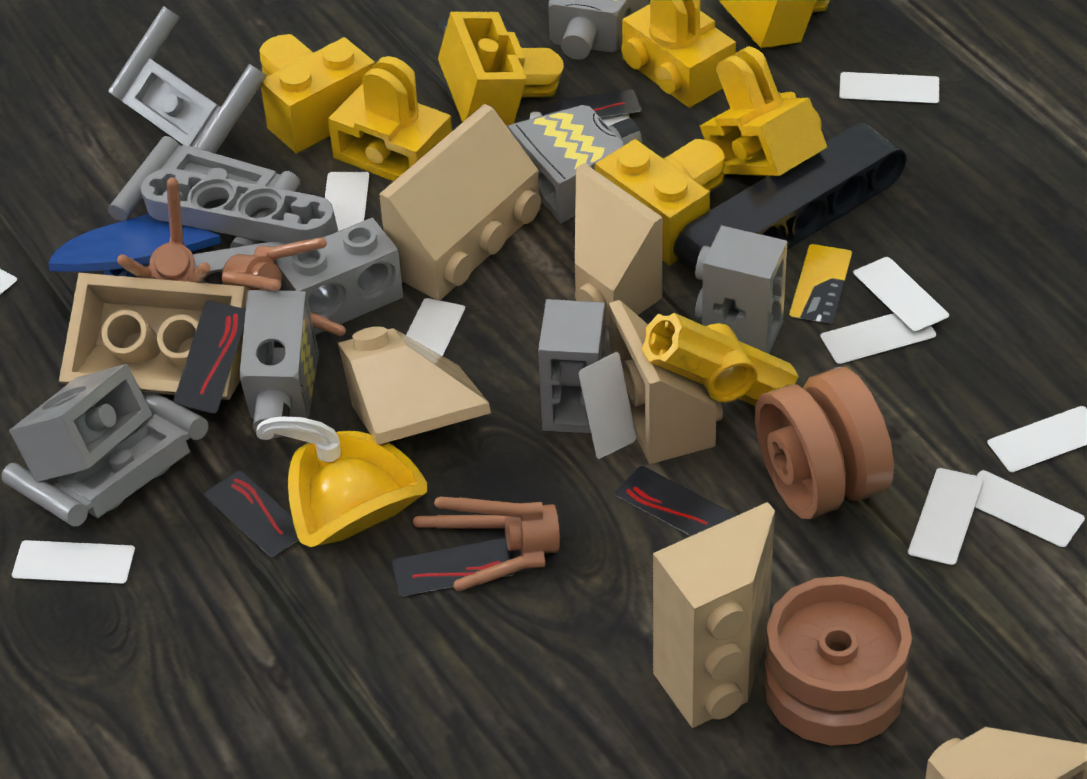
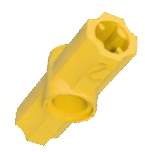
M658 313L645 328L646 337L641 349L649 363L703 384L710 397L717 402L724 403L739 399L755 406L761 394L786 385H795L799 377L789 362L740 342L734 331L726 324L717 323L704 326L676 313L669 316H663Z

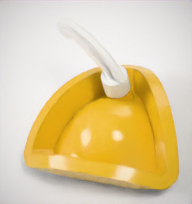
M274 417L262 421L257 426L256 435L262 440H269L273 438L274 434L309 442L295 451L288 475L289 502L294 528L300 543L309 547L343 541L395 516L427 492V482L415 464L402 451L389 442L377 445L371 434L359 431L335 432L334 429L322 422L302 417Z

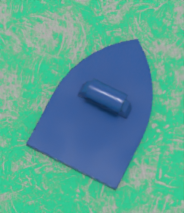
M146 214L81 234L69 240L54 252L49 261V271H103L104 275L137 277L119 265L117 257L124 254L142 265L150 264L152 253L159 246L170 241L169 222L159 221ZM182 225L184 246L191 252L221 243L220 235Z

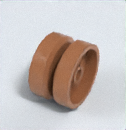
M836 367L809 377L803 388L797 384L786 385L760 395L755 404V426L759 447L766 468L778 493L787 506L800 518L813 519L837 510L844 501V496L848 500L860 501L886 491L893 482L894 459L891 440L884 418L872 393L860 377L847 367Z
M849 577L814 578L791 588L774 605L766 627L767 657L764 665V687L767 704L779 722L803 739L829 746L859 744L882 734L899 716L906 694L907 667L912 645L908 616L891 595L869 582Z

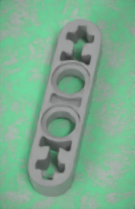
M173 168L161 169L149 174L141 185V193L147 212L152 218L159 221L169 222L167 180L173 177L178 180L182 225L264 242H281L285 244L323 238L338 232L333 206L327 199L320 196ZM217 199L227 200L225 204L219 207L203 208L210 201ZM266 208L275 209L272 214L266 217H250L258 210Z

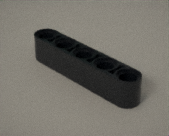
M866 123L856 124L826 142L827 148L780 176H767L690 222L680 232L675 241L674 255L695 272L702 247L712 246L721 225L786 240L788 250L893 185L905 168L907 161L906 153Z

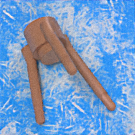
M172 177L167 180L170 226L169 243L159 246L152 253L150 266L148 267L143 266L124 254L117 257V263L138 278L202 283L209 274L211 267L207 262H203L196 267L192 252L184 246L178 180Z
M320 237L274 247L258 246L253 255H233L228 259L223 268V285L244 286L247 291H278L281 288L282 274L279 267L274 263L275 260L323 249L326 247L327 241L325 238ZM310 312L313 327L337 336H343L346 333L344 326Z
M440 496L434 502L435 506L439 509L491 515L416 516L413 519L414 526L418 528H505L508 550L520 551L521 556L457 579L453 583L456 591H463L523 569L545 567L544 554L558 553L559 522L554 504L542 505V502L511 503Z

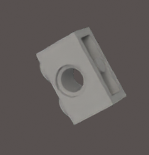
M123 364L75 378L12 427L9 432L35 482L89 469L153 414L128 364Z

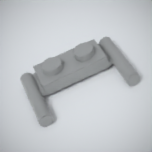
M163 6L108 92L181 144L216 154L267 75L249 64L222 106H219L169 70L153 61L181 18Z
M164 136L110 204L108 212L118 221L126 220L143 199L141 193L143 180L149 174L166 168L191 171L294 192L299 187L300 180L290 171L278 174L274 170L184 144L181 146L175 139ZM213 200L206 203L203 207L210 209L225 204L227 200ZM266 208L258 210L250 217H266L272 214L275 209ZM236 236L230 244V248L258 244L260 241Z
M142 392L153 415L89 469L63 475L57 479V483L52 485L45 480L35 482L29 470L18 463H10L2 472V481L71 526H79L86 520L88 513L99 518L107 511L118 507L125 498L153 478L164 474L170 466L190 453L186 440L189 438L199 440L205 436L208 430V422L201 416L175 404L158 393Z

